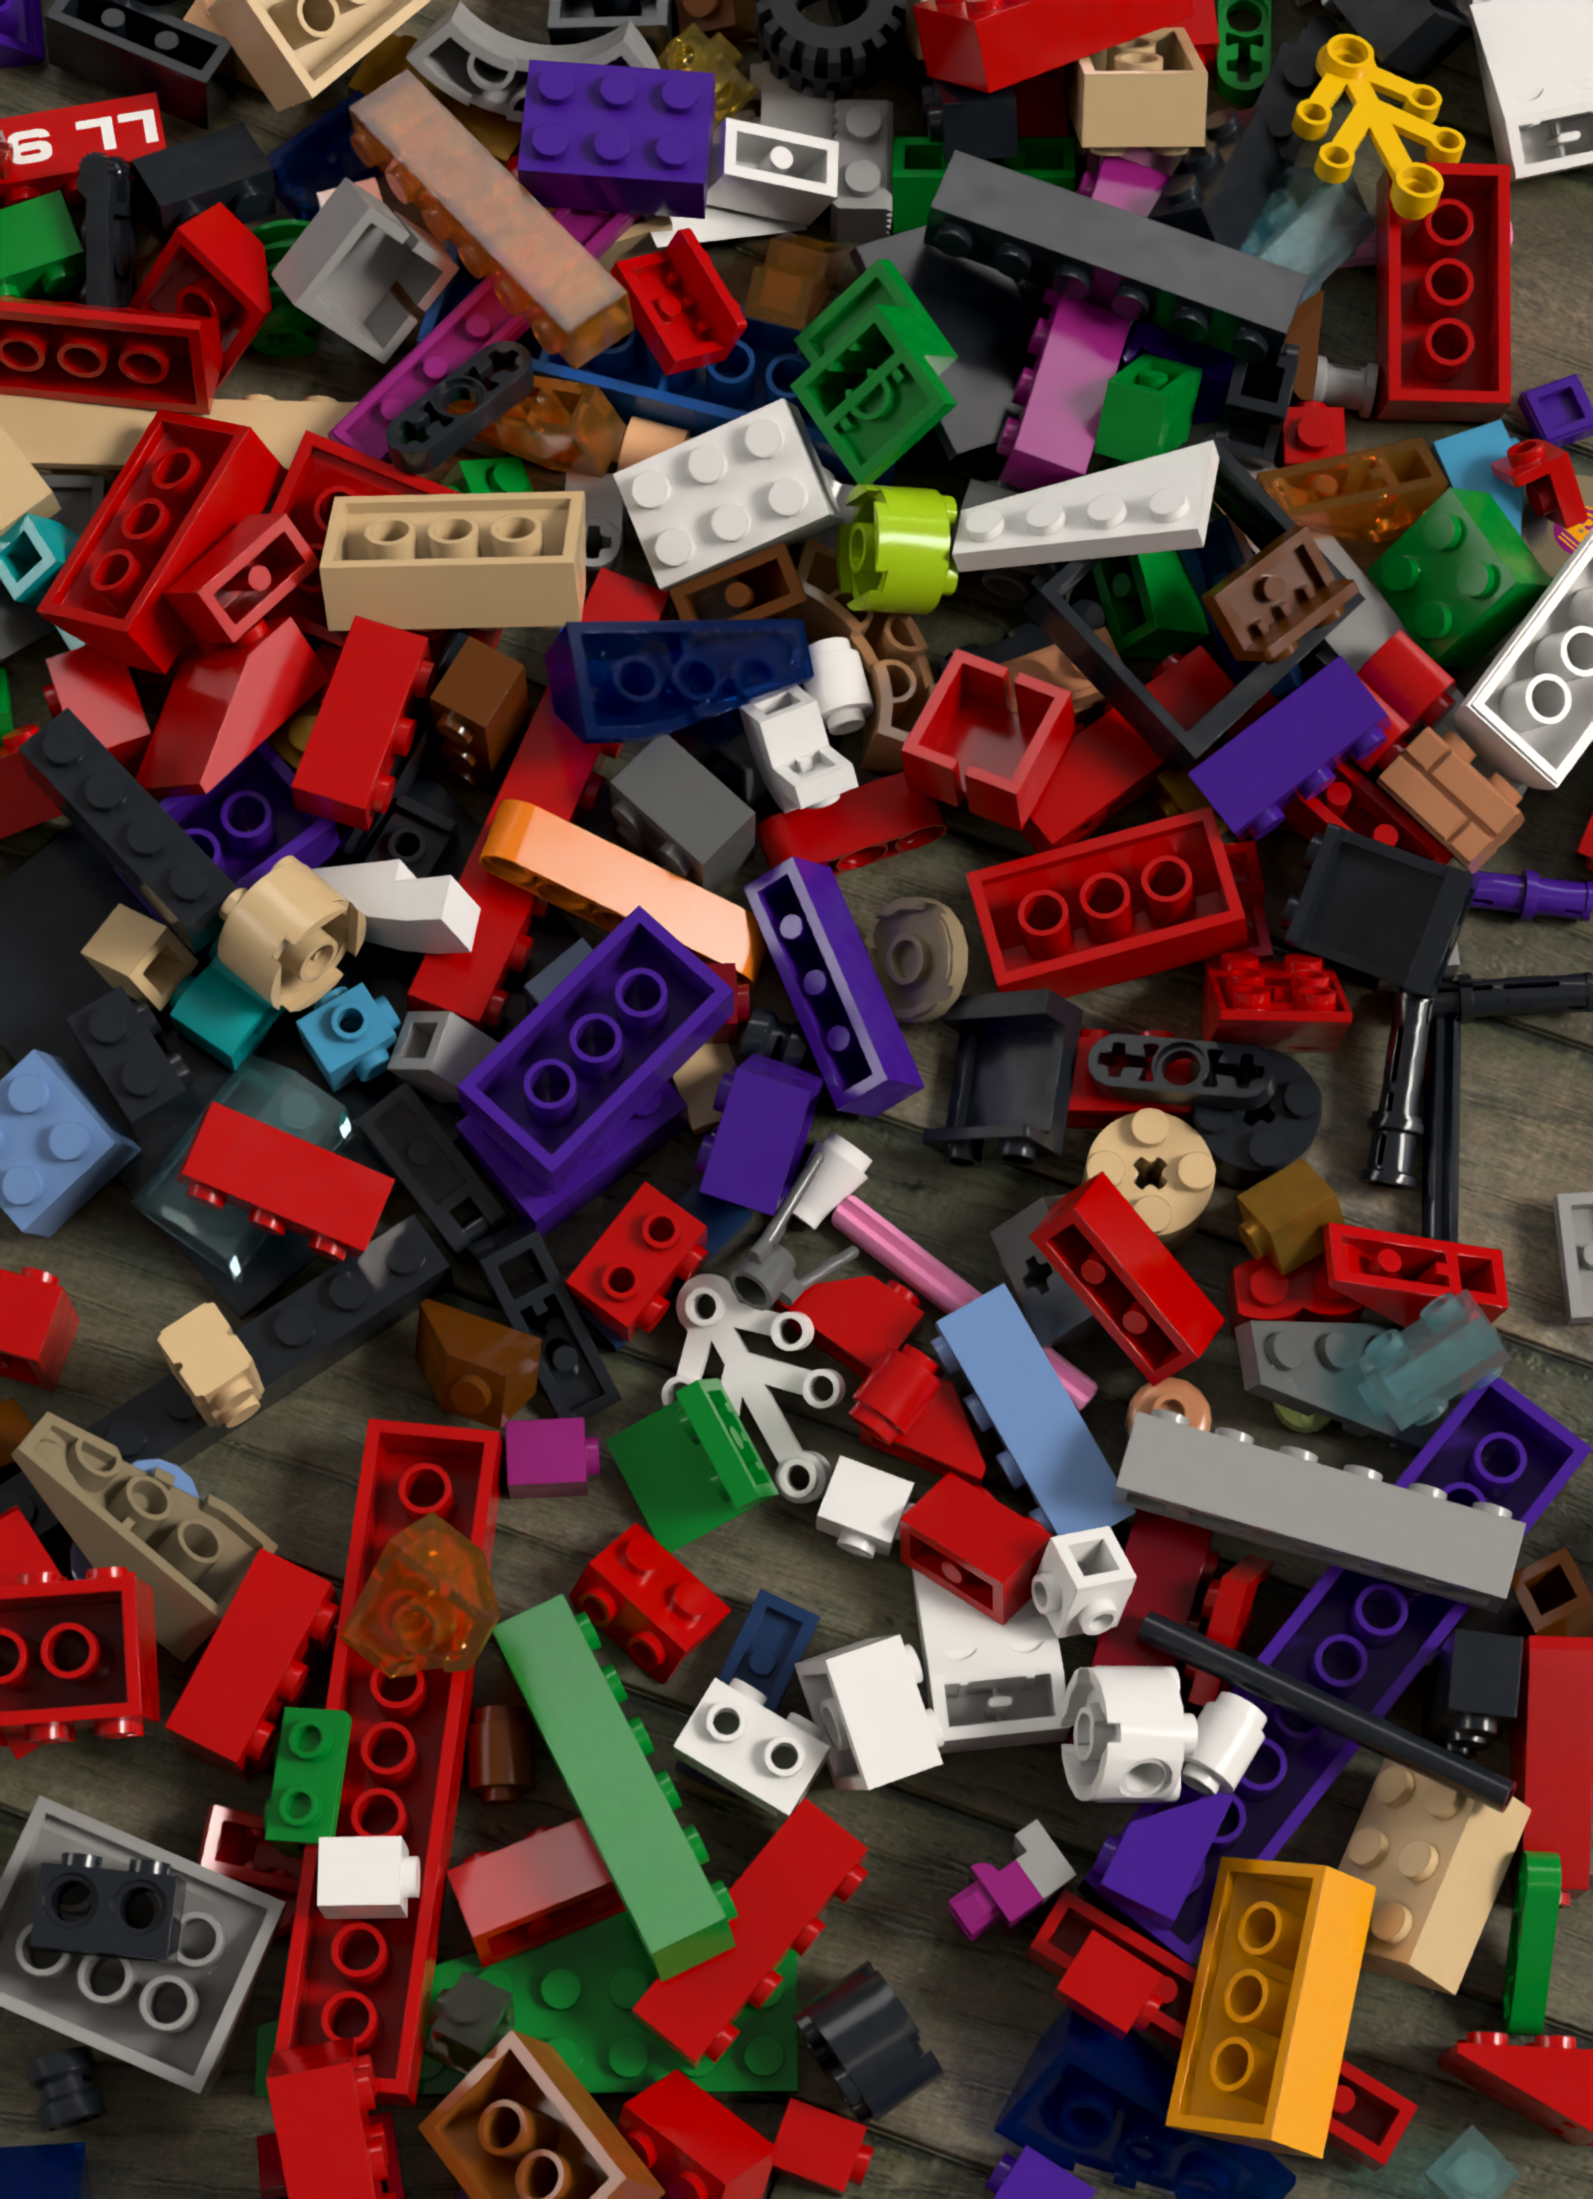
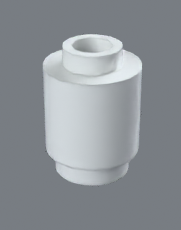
M844 637L826 638L808 645L801 651L803 663L799 667V672L805 692L818 702L825 729H828L832 735H844L861 729L866 724L865 718L873 713L874 704L859 652L851 649L849 640Z
M1223 1691L1215 1702H1207L1196 1720L1198 1725L1197 1747L1193 1754H1184L1182 1772L1180 1774L1181 1780L1187 1786L1205 1796L1214 1795L1218 1791L1226 1794L1233 1793L1265 1739L1262 1729L1267 1722L1266 1715L1248 1700L1236 1694Z

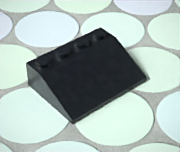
M926 225L855 246L849 255L859 276L878 259L891 260L958 355V358L938 376L958 405L933 427L949 461L1005 458L1004 455L995 453L1007 418L1011 417L1017 420L1021 406L1012 403L1011 400L1023 367L1033 370L1037 356L1027 353V348L1039 317L1048 320L1052 306L1042 303L1047 287L1021 278L1007 277L994 268L963 257L948 256L938 248L924 244Z

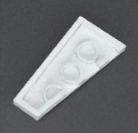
M1214 440L961 510L952 551L958 572L1203 548L1219 464V456Z

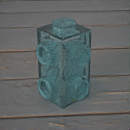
M1467 1288L1456 1296L1453 1293H1446L1437 1297L1423 1308L1420 1313L1421 1319L1401 1332L1397 1329H1392L1382 1333L1368 1344L1365 1349L1366 1355L1357 1360L1365 1379L1357 1388L1378 1419L1389 1413L1400 1431H1403L1413 1423L1416 1426L1425 1425L1439 1417L1447 1409V1401L1469 1387L1472 1390H1477L1493 1382L1503 1372V1365L1512 1360L1503 1339Z

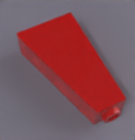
M1529 1635L1523 1642L1517 1717L1509 1725L1510 1779L1517 1782L1513 1796L1532 1809L1511 1859V1897H1514L1518 1863L1523 1850L1557 1852L1560 1856L1562 1872L1559 1909L1570 1908V1899H1578L1589 1890L1593 1784V1637Z

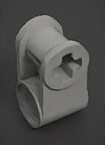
M567 472L565 491L585 492V593L589 594L601 567L619 574L622 573L624 530H627L628 511L613 474ZM589 554H599V558H589Z

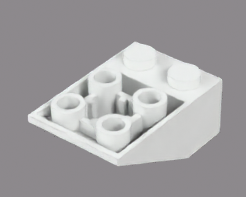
M1490 0L1468 5L1498 164L1510 165V183L1592 166L1593 0Z
M912 1568L928 1708L935 1712L944 1735V1746L938 1748L939 1753L946 1754L1065 1741L1071 1726H1061L1066 1685L1059 1639L1046 1615L1041 1614L1037 1610L1033 1597L1002 1626Z

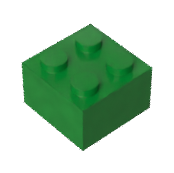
M1451 487L1367 570L1413 639L1439 666L1471 669L1529 613L1552 582L1490 493Z

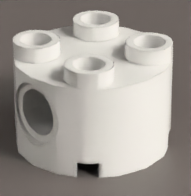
M1173 1666L1080 1667L1074 1671L1066 1689L1061 1726H1074V1744H1061L1067 1782L1075 1798L1080 1801H1095L1097 1803H1175L1181 1791L1180 1774L1184 1754H1193L1198 1743L1196 1718L1192 1713H1184L1180 1696V1679L1177 1669Z

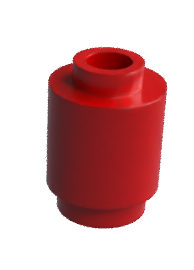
M906 1344L901 1352L895 1348L887 1347L851 1397L855 1405L847 1416L865 1432L890 1446L898 1434L905 1436L940 1388L941 1383L933 1376L938 1365L923 1352L909 1344Z

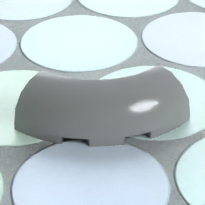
M461 1L457 2L419 38L405 57L422 76L457 101L469 106V103H472L485 110L504 115L508 121L523 123L530 59L661 69L651 48L631 20H628L617 29L589 41L568 45H542L522 41L495 30L470 12Z

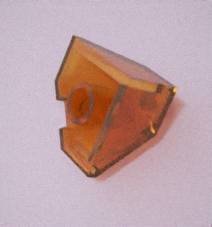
M433 1511L389 1539L339 1638L389 1678L412 1676L421 1670L443 1668L445 1673L469 1670L475 1665L501 1617L484 1551Z

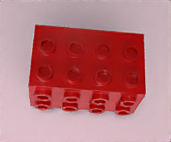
M127 1567L87 1569L86 1579L67 1580V1577H59L58 1572L25 1573L17 1575V1584L0 1586V1748L7 1747V1734L25 1733V1742H34V1744H58L75 1742V1729L94 1728V1736H103V1739L143 1737V1724L161 1723L154 1593L152 1586L136 1577L135 1572H128Z

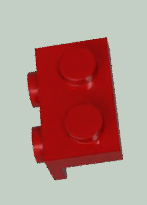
M690 228L677 230L667 248L663 251L615 262L607 275L608 280L666 376L725 361L747 328V321L742 314L739 304L732 298L712 265L709 254L702 248Z
M637 1522L588 1563L569 1594L570 1601L581 1612L585 1611L593 1625L598 1626L629 1655L635 1665L648 1672L660 1684H665L673 1677L683 1660L725 1622L732 1611L731 1608Z

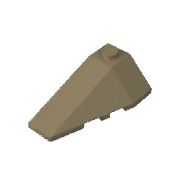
M48 1411L11 1454L93 1568L127 1567L128 1572H135L136 1577L153 1587L156 1641L182 1663L218 1628L260 1547L271 1553H274L279 1547L229 1503L211 1494H208L202 1501L173 1486L174 1475L158 1467L147 1473L122 1460L121 1454L115 1445Z

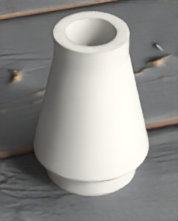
M832 1131L823 1143L816 1141L808 1161L813 1153L817 1151L822 1152L825 1159L792 1213L795 1218L813 1230H816L828 1214L868 1179L864 1173L873 1162L861 1150Z

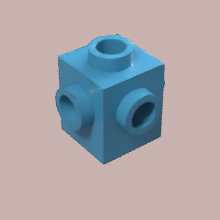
M363 982L350 990L347 987H339L328 992L315 1003V1010L296 1021L302 1043L333 1092H336L357 1078L361 1082H366L384 1073L387 1070L397 1042L395 1032L402 1028L398 1016L385 996L381 995L373 999Z

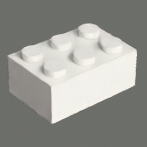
M783 398L613 474L660 590L669 592L668 589L779 543L785 542L788 546L844 521L800 411L796 405Z

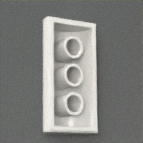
M1593 526L1454 714V722L1458 732L1480 758L1510 779L1535 789H1557L1593 740Z

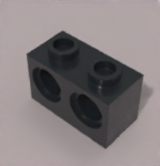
M67 1852L62 1853L60 1864L41 1862L30 1941L31 1947L43 1952L176 1965L187 1882L179 1876L170 1875L171 1864L151 1860L130 1859L128 1871L102 1869L103 1857ZM77 1885L87 1886L93 1900L89 1913L79 1921L66 1922L60 1913V1900L63 1894L71 1887ZM141 1893H156L161 1903V1912L158 1919L147 1928H133L127 1916L130 1902Z

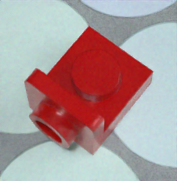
M1529 439L1511 446L1506 452L1507 456L1490 464L1493 476L1514 488L1526 485L1529 502L1540 517H1545L1565 529L1588 520L1568 452L1545 440Z

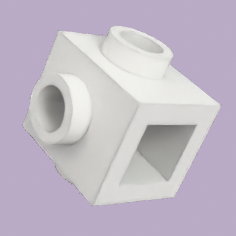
M1110 1526L1050 1537L1038 1571L1032 1579V1597L1037 1610L1041 1614L1046 1615L1058 1639L1083 1633L1086 1635H1098L1110 1628L1117 1627L1127 1600L1132 1593L1137 1576Z

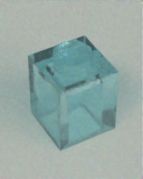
M1472 2124L1460 2131L1413 2179L1432 2199H1499L1521 2174Z

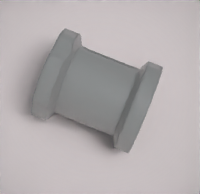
M1318 355L1313 401L1322 402L1330 407H1344V409L1356 410L1359 417L1369 419L1376 392L1378 364L1368 363L1365 368L1328 363L1327 356Z

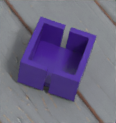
M755 1053L740 1066L733 1065L730 1074L725 1072L713 1105V1110L723 1113L719 1127L715 1126L711 1135H705L694 1167V1171L704 1174L699 1192L774 1216L794 1184L825 1084L822 1075Z

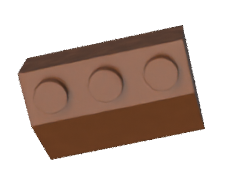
M513 2029L418 2126V2129L470 2199H660L666 2193L554 2047Z

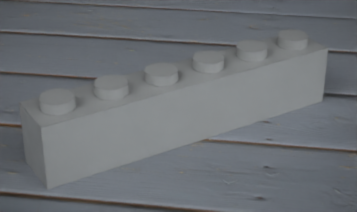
M1153 1409L1150 1415L1137 1411L1112 1502L1495 1613H1499L1507 1600L1526 1523L1511 1519L1512 1512L1510 1510L1487 1502H1474L1473 1507H1468L1447 1501L1448 1495L1446 1492L1426 1484L1411 1483L1408 1485V1489L1382 1482L1383 1476L1379 1472L1359 1465H1345L1343 1470L1317 1463L1318 1456L1301 1448L1281 1446L1279 1452L1256 1446L1253 1445V1437L1235 1429L1219 1427L1215 1429V1433L1190 1427V1420L1187 1417L1173 1411Z

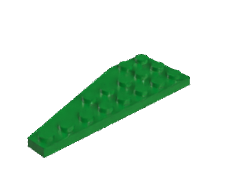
M627 1911L485 1968H482L476 1952L435 1965L417 2097L448 2096L511 2029L552 2045L590 2095H638L676 2069L708 2094L798 2093V2027L792 2018L797 2014V1953L792 1950L776 1969V1972L784 1979L767 2002L759 2010L749 2003L733 2022V2025L741 2032L725 2054L716 2063L705 2057L696 2069L633 2017L632 2008L659 1976ZM279 2019L257 2026L255 2096L257 2098H269L266 2077L271 2054L275 2050Z

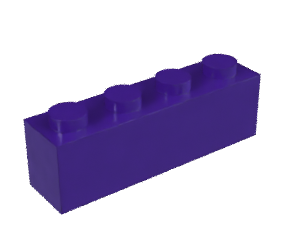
M792 856L744 886L743 889L836 1110L875 1118L925 1088L831 867Z

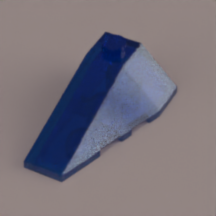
M803 619L566 622L544 655L554 713L584 744L647 742L811 681L814 677Z
M1068 2006L1040 2038L994 2127L996 2133L1023 2149L1028 2145L1063 2169L1073 2172L1075 2164H1081L1114 2174L1113 2184L1135 2190L1138 2181L1172 2191L1177 2199H1283L1296 2183V2176L1269 2151L1165 2126L1177 2069L1133 2029L1130 2028L1121 2041Z

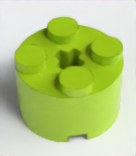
M856 485L849 493L844 505L855 507L851 524H839L836 545V570L840 592L852 594L854 600L846 605L852 611L929 614L937 606L941 595L951 596L957 587L958 569L954 559L950 558V533L954 530L957 519L955 499L952 496H943L937 490L929 488Z

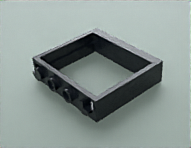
M1212 433L1201 442L1214 440L1219 456L1212 499L1260 551L1292 526H1298ZM1184 441L1175 450L1189 447V445ZM1320 550L1335 579H1347ZM1104 558L1075 560L1067 565L1063 562L1050 563L1030 582L1037 593L1022 609L1171 770L1178 775L1366 599L1360 592L1343 604L1345 612L1337 620L1321 628H1312L1298 639V649L1286 659L1270 665L1261 661L1187 732L1062 598Z

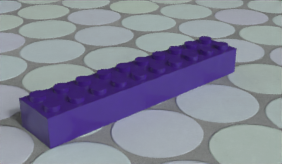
M1486 1368L1398 1479L1395 1486L1408 1489V1485L1411 1483L1426 1484L1446 1492L1448 1495L1447 1501L1468 1507H1473L1474 1502H1487L1502 1506L1512 1512L1511 1519L1526 1523L1524 1538L1593 1448L1490 1369ZM1331 1565L1256 1660L1383 1719L1471 1605ZM1234 1687L1230 1693L1248 1700L1266 1715L1267 1722L1262 1729L1265 1739L1234 1792L1226 1794L1232 1797L1233 1800L1171 1928L1167 1930L1096 1894L1103 1876L1091 1871L1092 1868L1083 1878L1078 1888L1083 1895L1112 1918L1189 1965L1192 1964L1202 1951L1221 1857L1272 1861L1361 1747L1237 1687ZM1181 1780L1180 1796L1175 1803H1143L1116 1837L1122 1839L1130 1822L1208 1796L1196 1792Z

